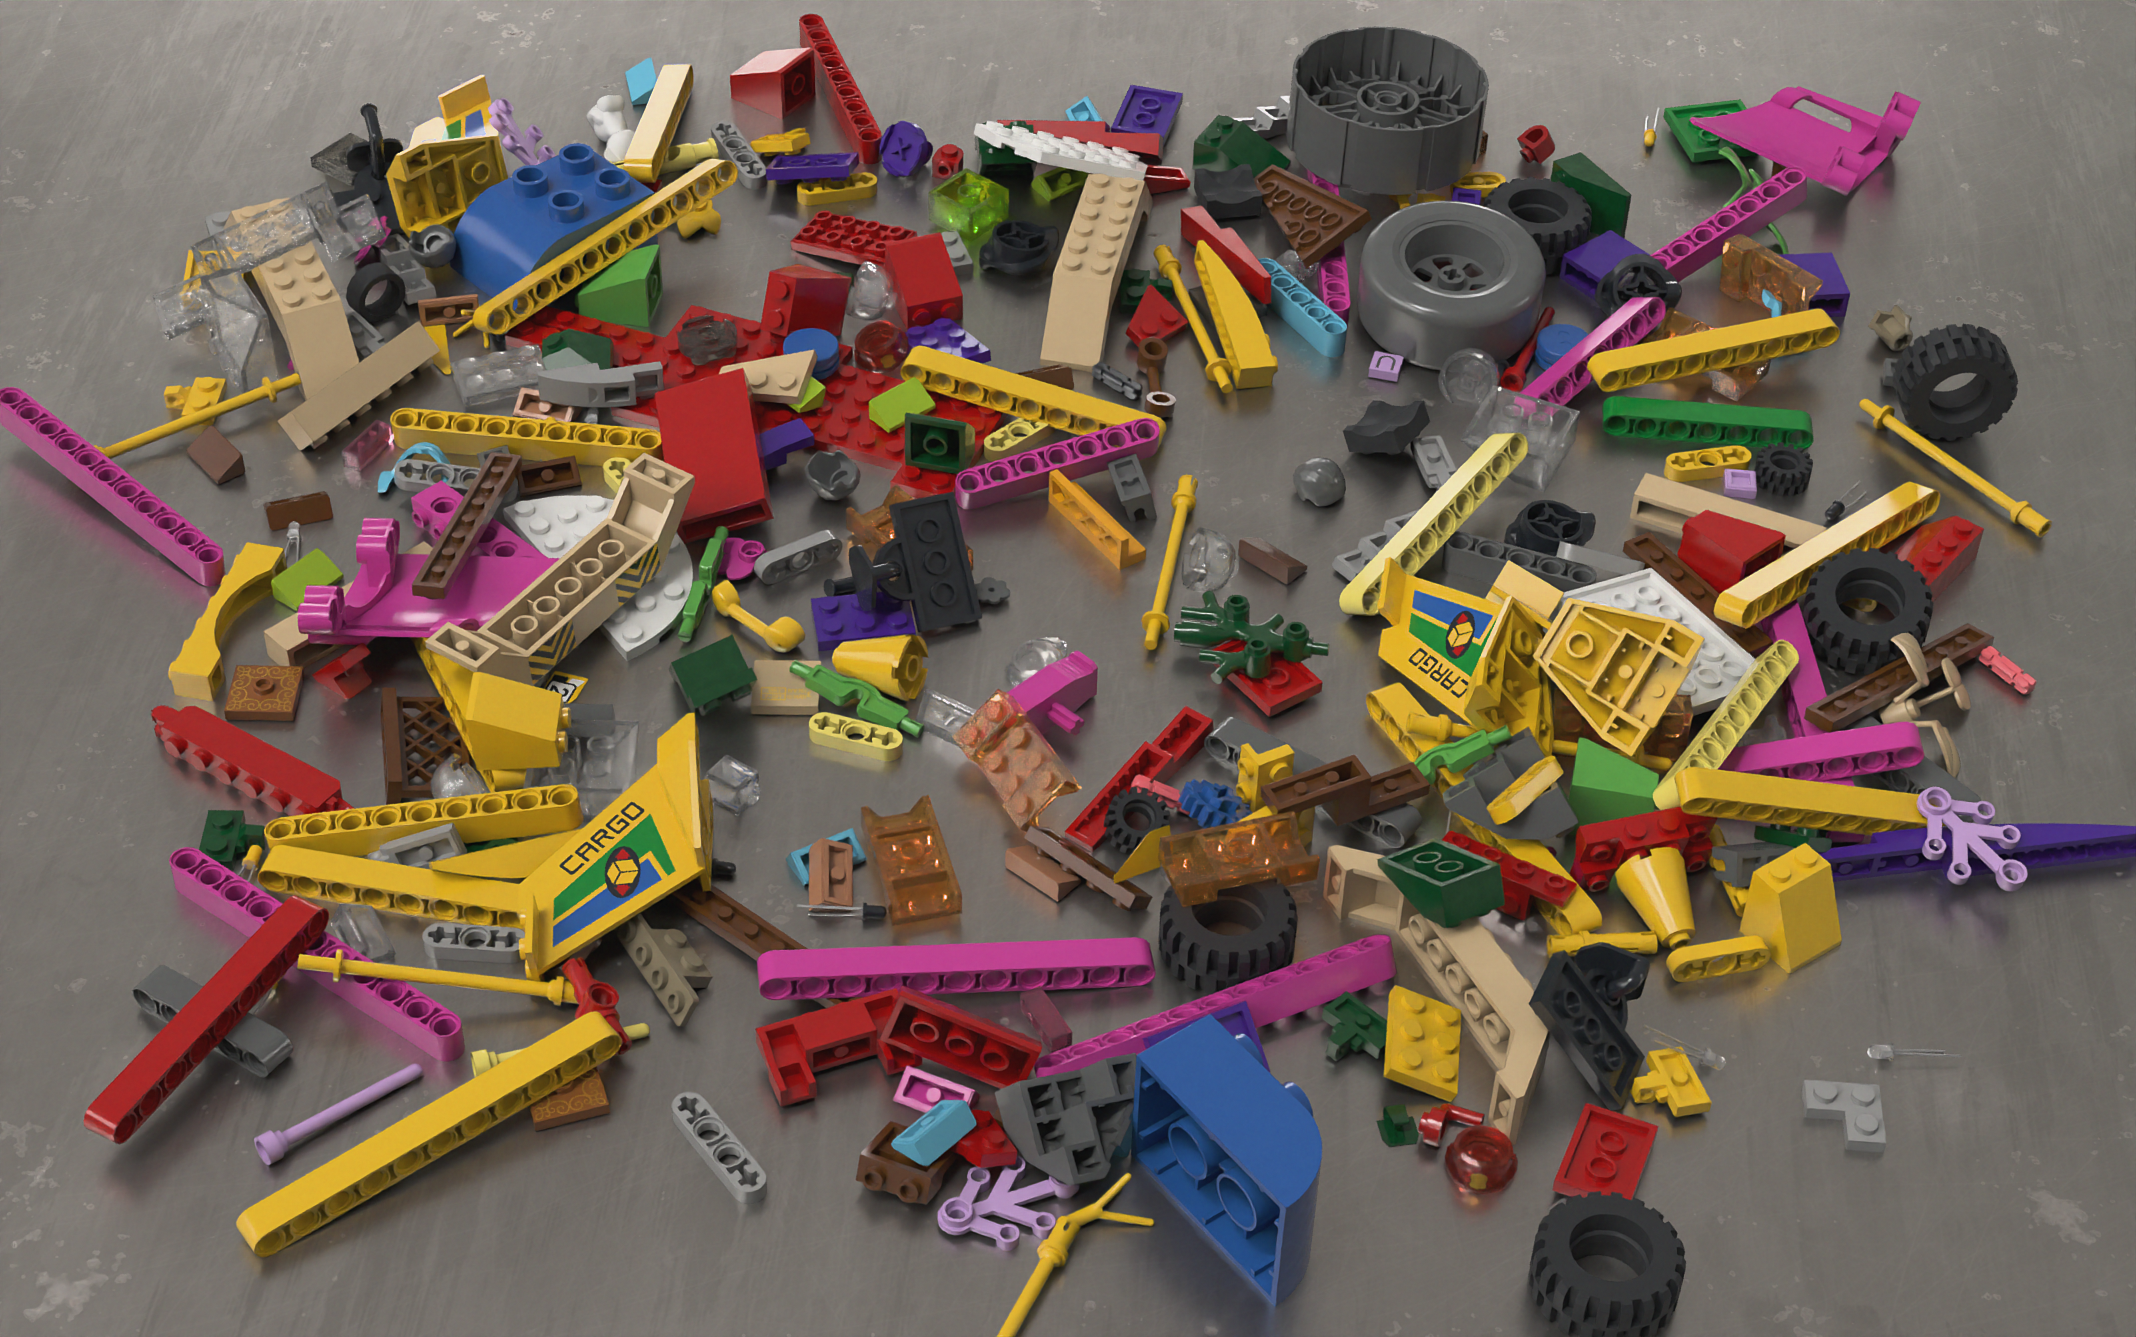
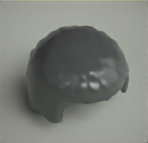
M439 224L427 226L421 232L412 231L408 249L412 257L421 265L429 268H439L445 266L454 258L456 239L450 229Z
M837 450L834 453L823 451L815 453L808 461L805 470L809 485L816 494L825 500L831 501L846 498L849 494L853 493L861 477L856 463L849 459L841 450Z
M1324 457L1309 459L1299 465L1293 474V482L1302 501L1308 498L1317 506L1323 507L1336 502L1345 494L1346 482L1344 475L1337 463L1331 459Z

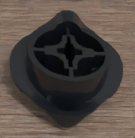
M1021 220L1001 222L993 228L990 239L980 248L979 265L982 269L997 268L1014 275L1038 273L1044 268L1049 255L1058 247L1059 230L1055 226L1040 227Z
M1633 254L1622 259L1610 272L1603 276L1597 285L1594 296L1599 307L1609 317L1623 306L1620 300L1627 303L1630 299L1639 297L1638 293L1643 294V297L1661 298L1665 303V316H1667L1678 305L1682 296V287L1676 278L1657 259L1647 254ZM1634 273L1630 285H1625L1622 288L1617 287L1622 275ZM1646 276L1654 282L1656 287L1648 283Z
M1553 500L1534 501L1528 504L1518 514L1515 521L1507 527L1504 543L1556 557L1560 541L1583 547L1594 534L1596 518L1592 512L1577 511L1561 502Z

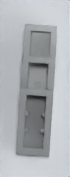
M1279 96L1276 106L1256 107L1253 117L1233 119L1244 122L1263 139L1284 134L1287 132L1290 96Z
M399 234L388 236L380 248L372 245L380 263L386 264L403 279L406 287L404 300L408 305L417 303L418 300L437 297L434 285L426 278L424 267L412 257L408 249L409 243Z
M1419 510L1386 520L1383 531L1360 538L1358 549L1335 556L1332 567L1351 582Z

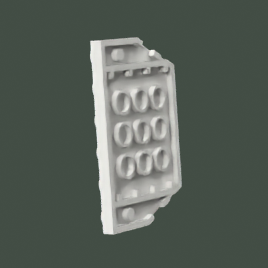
M987 121L986 125L976 123L974 135L993 146L1004 149L1005 145L1015 150V154L1043 164L1093 174H1105L1112 177H1130L1141 181L1144 180L1148 165L1139 161L1140 156L1128 153L1129 150L1113 146L1112 150L1096 142L1088 141L1086 145L1079 143V140L1066 136H1063L1061 140L1054 138L1053 134L1038 131L1036 135L1029 133L1028 129L1018 126H1012L1011 130L1003 127V124L993 121Z

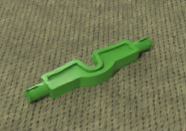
M723 526L717 527L714 537L709 539L699 564V580L692 583L683 610V622L678 633V638L681 641L688 642L691 640L694 629H698L704 609L711 599L716 576L724 557V545L729 535V530Z
M797 659L792 662L789 669L790 673L805 679V687L822 695L837 706H843L854 698L860 699L861 701L857 705L856 710L859 717L898 731L903 729L917 738L923 733L924 724L909 718V711L882 697L880 692L869 683L855 678H845L819 664L811 668Z
M1507 725L1488 734L1485 730H1481L1456 743L1439 745L1426 751L1416 759L1414 764L1429 784L1432 785L1436 781V769L1438 766L1445 764L1449 771L1457 773L1474 762L1493 754V746L1512 738V735Z

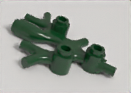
M1206 591L1202 595L1205 604L1204 608L1182 606L1181 619L1186 620H1183L1182 623L1176 622L1174 629V642H1180V646L1208 648L1229 640H1241L1247 643L1244 650L1239 652L1200 649L1199 662L1220 665L1211 674V679L1216 684L1222 683L1231 673L1238 670H1244L1245 674L1251 678L1266 677L1271 671L1272 653H1282L1283 657L1288 661L1301 662L1307 658L1311 659L1312 655L1328 656L1330 647L1329 643L1314 642V637H1309V630L1301 622L1289 623L1283 630V635L1276 633L1275 631L1284 623V619L1280 614H1274L1268 621L1262 624H1250V604L1246 597L1231 595L1224 603V608L1219 606L1213 591ZM1204 622L1217 623V625H1211Z

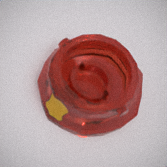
M876 321L865 326L856 335L854 342L856 348L854 350V357L857 364L862 369L874 373L894 371L907 358L909 351L908 337L905 332L888 321Z
M1474 1125L1462 1130L1457 1134L1455 1141L1447 1146L1445 1163L1447 1172L1454 1183L1473 1194L1480 1195L1502 1191L1512 1181L1517 1171L1518 1158L1513 1153V1146L1507 1135L1496 1128Z

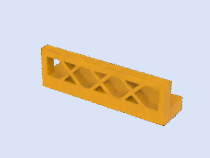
M1058 469L1049 472V502L1119 570L1146 559V549L1075 481L1070 482Z

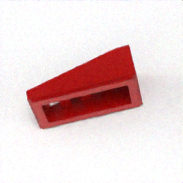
M1148 165L1143 180L1146 182L1150 194L1189 188L1191 184L1183 168Z

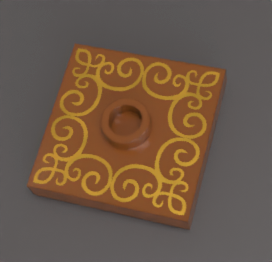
M236 665L224 709L225 719L294 721L305 676L303 666Z
M597 1066L528 1106L535 1131L610 1113L608 1099Z

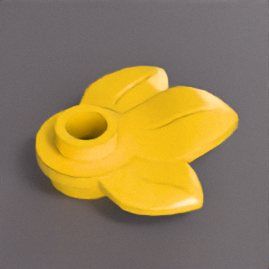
M710 199L674 223H677L678 230L684 239L690 237L701 227L708 233L716 235L721 227V216L713 209V203Z

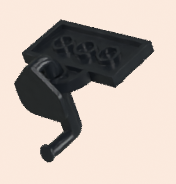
M366 103L360 109L361 115L365 118L369 142L354 144L346 151L348 169L358 173L354 180V190L326 194L338 246L357 243L373 222L377 223L383 216L388 217L386 226L391 229L388 236L395 234L406 235L400 227L389 183L385 177L396 154L403 151V145L400 140L395 138L383 139L377 117L378 109L372 103Z
M953 492L889 505L896 538L885 542L877 550L873 563L862 545L851 547L848 556L852 577L838 580L827 579L823 586L826 596L831 597L837 594L856 591L859 605L863 611L875 609L877 587L889 598L897 601H911L918 633L982 619Z
M1605 942L1581 947L1575 955L1576 964L1565 950L1553 953L1529 1005L1607 1108L1611 1111L1622 1109L1634 1083V1078H1636L1645 1058L1625 1031L1628 1021L1627 1001L1641 997L1649 973L1650 962L1642 956Z

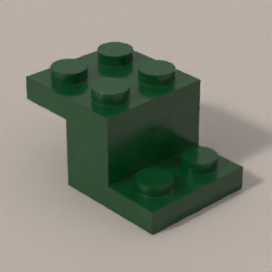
M1025 121L1010 122V125L1003 126L1011 130L1012 126L1028 129L1029 133L1034 134L1033 125H1027ZM975 136L978 177L1034 175L1038 162L1015 154V150L1005 145L1004 149L998 148Z
M733 634L671 662L669 672L674 682L677 681L691 713L700 711L702 716L720 709L721 701L731 697L732 702H736L749 696L751 691H753L752 687H754L757 681L752 667L748 668Z

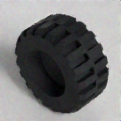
M1527 177V179L1523 180L1516 178L1512 179L1510 183H1501L1485 198L1484 207L1508 216L1532 236L1543 254L1546 275H1551L1555 271L1560 273L1563 255L1588 242L1592 220L1591 208L1586 199L1579 195L1577 190L1572 187H1566L1565 183L1559 181L1557 183L1552 182L1551 179L1543 178V180L1535 179V177Z
M1949 324L1944 329L1938 330L1937 327L1929 330L1930 334L1924 337L1920 335L1913 341L1914 345L1912 347L1908 345L1903 351V358L1898 359L1893 374L1894 390L1905 420L1910 426H1913L1920 434H1928L1930 438L1939 440L1941 437H1944L1945 440L1951 441L1956 440V437L1970 438L1972 434L1979 431L1983 433L1989 430V425L1992 423L1996 425L2002 420V414L2008 413L2013 405L2012 400H2015L2017 396L2018 378L2006 346L1996 334L1990 333V330L1980 326L1975 329V326L1972 324H1963L1962 327H1957L1956 324ZM1962 373L1977 374L1969 383L1951 391L1934 390L1938 384L1951 376Z
M1861 548L1851 549L1850 553L1846 555L1844 552H1840L1832 556V561L1825 560L1818 566V571L1812 574L1806 590L1802 616L1811 645L1815 644L1814 651L1821 658L1826 656L1828 658L1827 663L1836 668L1839 665L1845 667V672L1855 674V671H1863L1864 675H1869L1905 656L1902 650L1891 641L1894 636L1901 633H1909L1917 640L1920 648L1925 643L1934 604L1931 601L1933 596L1931 588L1927 584L1925 585L1926 578L1919 570L1913 571V564L1906 559L1904 561L1899 560L1898 555L1892 552L1884 554L1879 552L1880 549L1870 548L1869 551H1862ZM1856 598L1872 599L1887 606L1896 618L1878 625L1863 624L1846 616L1839 608V605Z
M1220 861L1210 862L1208 867L1203 868L1199 865L1189 870V875L1183 873L1174 880V884L1167 888L1164 893V900L1161 901L1158 944L1159 950L1162 952V960L1168 968H1171V973L1180 981L1185 979L1187 986L1195 990L1198 988L1204 989L1205 993L1209 995L1287 967L1292 963L1294 957L1298 915L1296 914L1297 906L1295 900L1290 896L1289 890L1282 882L1277 884L1278 879L1269 872L1263 874L1260 872L1259 867L1250 864L1248 867L1240 866V862L1230 861L1229 864H1220ZM1215 922H1233L1246 926L1252 931L1242 935L1228 936L1214 933L1203 926Z
M1601 1191L1589 1192L1587 1197L1584 1198L1580 1194L1568 1198L1566 1205L1563 1202L1557 1204L1550 1210L1549 1215L1543 1217L1539 1224L1538 1232L1535 1235L1528 1277L1529 1285L1532 1287L1531 1294L1539 1307L1543 1306L1542 1313L1551 1323L1557 1321L1559 1323L1558 1328L1568 1335L1572 1332L1579 1335V1337H1651L1657 1333L1658 1328L1665 1327L1670 1321L1672 1312L1675 1311L1686 1270L1685 1249L1682 1241L1677 1238L1678 1233L1669 1221L1664 1223V1216L1654 1207L1649 1210L1644 1207V1201L1633 1197V1200L1622 1198L1623 1194L1611 1192L1609 1196L1602 1195ZM1592 1255L1612 1257L1627 1264L1635 1271L1638 1277L1627 1281L1603 1280L1584 1271L1576 1263V1260Z

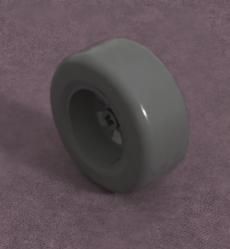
M1443 200L1414 204L1402 208L1383 219L1366 239L1362 250L1356 295L1358 314L1366 331L1383 349L1391 354L1404 357V361L1432 370L1451 372L1487 368L1495 365L1498 360H1506L1516 354L1531 338L1537 326L1546 278L1545 261L1539 246L1532 236L1517 222L1498 211L1478 204Z

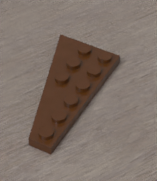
M1273 164L1253 178L1257 189L1262 194L1263 202L1306 269L1331 250L1339 247L1344 240L1353 233L1360 231L1366 223L1372 220L1367 209Z

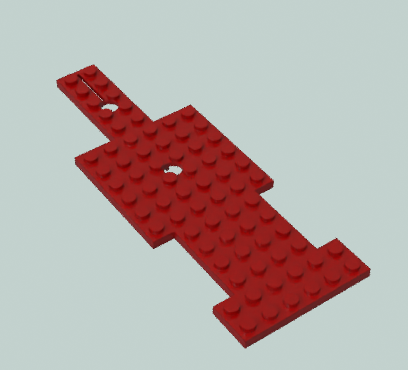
M691 305L666 337L545 306L511 328L505 334L506 345L542 354L543 339L553 333H560L567 329L610 338L613 342V368L660 361L663 368L664 390L719 375L723 366L784 355L783 343L787 336L760 330L761 323L758 321L740 318ZM839 343L838 369L831 376L817 380L826 389L822 407L798 413L786 403L754 401L759 434L801 418L814 434V445L809 446V448L827 453L841 450L849 459L897 471L890 481L891 492L917 499L953 492L955 497V480L958 474L905 465V425L888 433L869 419V401L906 381L847 366L853 357V347ZM925 389L936 404V408L924 414L925 416L966 422L975 428V453L969 465V468H973L984 453L985 438L999 430L1008 414ZM655 394L636 397V405L611 407V414L613 416L660 428Z

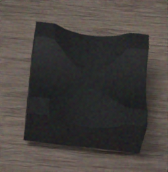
M1250 164L1239 165L1234 169L1222 172L1210 171L1205 168L1195 169L1194 189L1200 205L1204 207L1212 219L1220 220L1230 217L1261 215L1262 194L1255 185Z
M1373 400L1368 405L1363 418L1355 425H1348L1343 430L1349 452H1362L1363 454L1388 452L1390 455H1395L1403 452L1405 447L1415 437L1420 435L1421 431L1430 423L1424 401H1414L1406 406H1394L1382 400Z

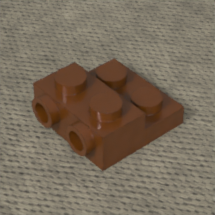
M890 1121L860 1153L856 1181L862 1182L869 1190L888 1191L896 1194L906 1203L913 1202L927 1205L941 1188L943 1174L958 1158V1153L948 1149L930 1165H920L892 1147L891 1143L908 1127Z

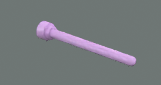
M411 1064L282 1133L278 1130L275 1132L269 1130L255 1137L254 1143L260 1157L267 1165L282 1159L284 1153L289 1150L288 1146L419 1078L423 1073V1068L420 1064Z

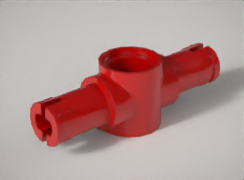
M578 957L577 960L575 958L568 960L562 966V971L575 991L574 997L579 1004L575 1012L576 1019L589 1012L597 1011L601 1013L622 1039V1045L614 1056H617L618 1053L619 1055L626 1053L630 1050L633 1043L619 1023L620 1015L615 1008L619 1001L618 992L608 983L594 980L583 958Z

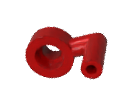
M1448 1103L1442 1104L1440 1108L1433 1106L1430 1113H1423L1418 1133L1423 1135V1143L1440 1147L1449 1120L1481 1129L1485 1114Z

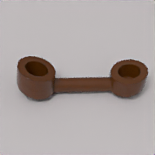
M1150 337L1140 342L1136 361L1138 368L1147 374L1150 393L1146 395L1144 409L1148 414L1157 417H1168L1174 413L1176 398L1169 393L1162 392L1159 373L1165 369L1168 347L1162 340Z

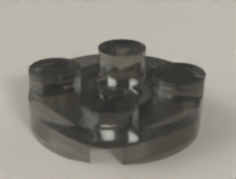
M698 316L687 320L682 324L683 330L680 332L678 330V348L683 355L691 358V362L695 365H705L709 361L733 357L737 352V329L727 319L723 318L722 323L714 321V316Z

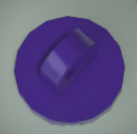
M898 121L899 123L892 124L886 129L882 136L879 150L883 156V161L881 162L889 174L904 178L913 176L930 160L933 146L927 141L924 131L918 124Z

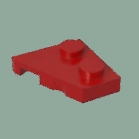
M1149 285L1125 334L1138 347L1143 339L1150 337L1158 338L1165 342L1185 330L1189 321L1152 285Z
M972 1110L971 1112L977 1123L976 1126L951 1146L949 1150L963 1155L966 1160L979 1168L1015 1165L1018 1151L991 1113L983 1110Z

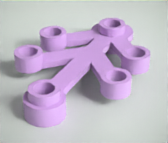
M496 99L488 107V111L492 116L489 119L490 124L505 136L502 140L503 146L525 165H538L556 156L550 147L543 145L537 151L539 157L537 160L533 151L536 143L544 135L536 125L531 124L525 130L526 137L524 138L512 118L514 107L507 99Z
M1930 787L1920 793L1917 799V808L1927 818V839L1922 847L1923 855L1930 860H1938L1943 856L1946 849V843L1941 839L1943 822L1952 831V864L1947 872V877L1952 883L1962 885L1967 882L1971 874V867L1968 864V846L1996 873L1995 878L2001 889L2016 891L2023 886L2028 875L2026 867L2017 860L2003 861L1982 840H1994L2004 849H2013L2021 837L2020 831L2012 825H2005L2003 827L1987 825L1995 815V808L1991 803L1987 801L1973 803L1951 800L1950 794L1940 787ZM1979 810L1985 811L1988 816L1980 814ZM1957 815L1971 816L1976 823L1963 822ZM2004 834L2010 835L2013 840L2005 838ZM1929 845L1936 846L1939 851L1932 850ZM1954 870H1960L1964 875H1958Z
M1017 1155L1015 1165L1003 1166V1171L988 1199L974 1203L978 1193H983L989 1189L990 1173L986 1168L973 1167L967 1173V1183L960 1196L948 1199L939 1209L938 1224L943 1231L949 1234L961 1235L973 1231L994 1238L1000 1249L1011 1251L1019 1245V1229L1013 1224L1000 1225L983 1217L994 1214L1032 1227V1232L1036 1237L1048 1239L1056 1225L1055 1217L1048 1212L1038 1213L1020 1207V1205L1054 1194L1059 1198H1070L1079 1190L1080 1184L1072 1186L1062 1184L1064 1182L1049 1174V1180L1010 1192L1014 1183L1022 1180L1026 1173V1162ZM1010 1167H1018V1168H1020V1169H1018V1170H1011V1169H1009V1168H1010ZM975 1178H982V1179H984V1180H983V1181H980V1182H977V1181H974L973 1179H975ZM1042 1223H1045V1224H1048L1049 1226H1048V1227H1040V1226H1038V1225H1039V1224H1042ZM1010 1235L1013 1236V1238L1004 1239L1003 1236Z

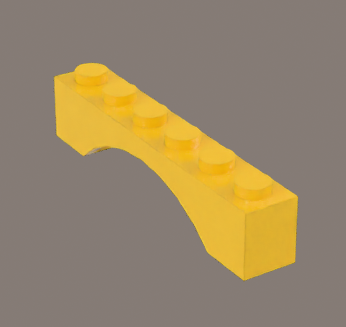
M247 542L241 553L236 555L228 575H224L222 578L221 586L215 596L210 598L205 613L196 621L195 629L190 638L184 641L182 651L176 661L170 664L168 677L172 681L175 695L213 702L226 680L220 654L221 643L226 631L244 611L262 599L273 595L271 581L287 569L284 548Z

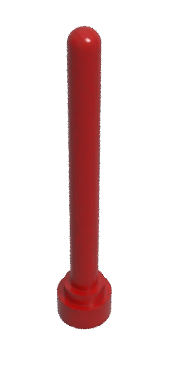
M1546 307L1531 338L1524 346L1517 362L1513 367H1509L1504 371L1500 383L1505 391L1518 393L1523 389L1527 380L1525 370L1537 349L1538 334L1542 329L1549 326L1555 315L1554 308Z

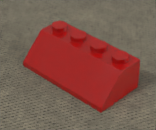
M1955 515L1921 526L1894 554L1898 555L1899 560L1904 561L1906 559L1913 564L1914 572L1919 570L1926 578L1925 585L1930 586L1932 591L1931 601L1934 602L1977 557L1984 528Z
M903 985L893 1003L880 1040L1000 1089L1016 1082L1027 1080L1042 1050L1041 1042Z

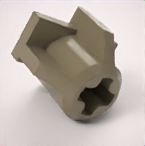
M1894 305L1891 312L1877 310L1868 325L1871 330H1875V333L1893 351L1905 349L1913 338V333L1910 330L1912 317L1907 315L1898 305Z

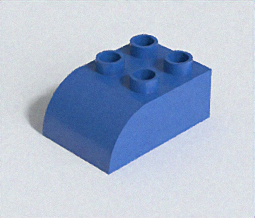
M583 143L566 145L559 151V155L538 165H526L517 168L513 172L512 177L489 187L472 202L463 214L454 232L456 251L454 258L450 261V267L493 298L654 195V192L631 177L627 171L618 168L593 151L590 146ZM653 210V212H652V214H651V219H652V221H653L654 216H655L654 210ZM632 225L629 227V236L632 233ZM657 234L633 250L650 245H658ZM609 239L606 242V250H608L610 245ZM586 254L583 257V265H585L587 261ZM563 269L560 272V280H562L564 276ZM580 283L567 293L563 294L556 300L576 291L577 289H580L582 287V283ZM540 284L537 286V289H536L537 295H538V294L540 293V291H541V286H540ZM517 299L513 303L514 310L517 308Z
M1209 1014L1136 1055L1131 1156L1276 1307L1298 1287L1309 1264L1322 1160L1321 1136L1313 1118L1311 1104L1303 1090L1290 1081L1281 1084L1264 1067L1262 1056L1257 1046L1247 1035L1238 1033L1232 1036Z

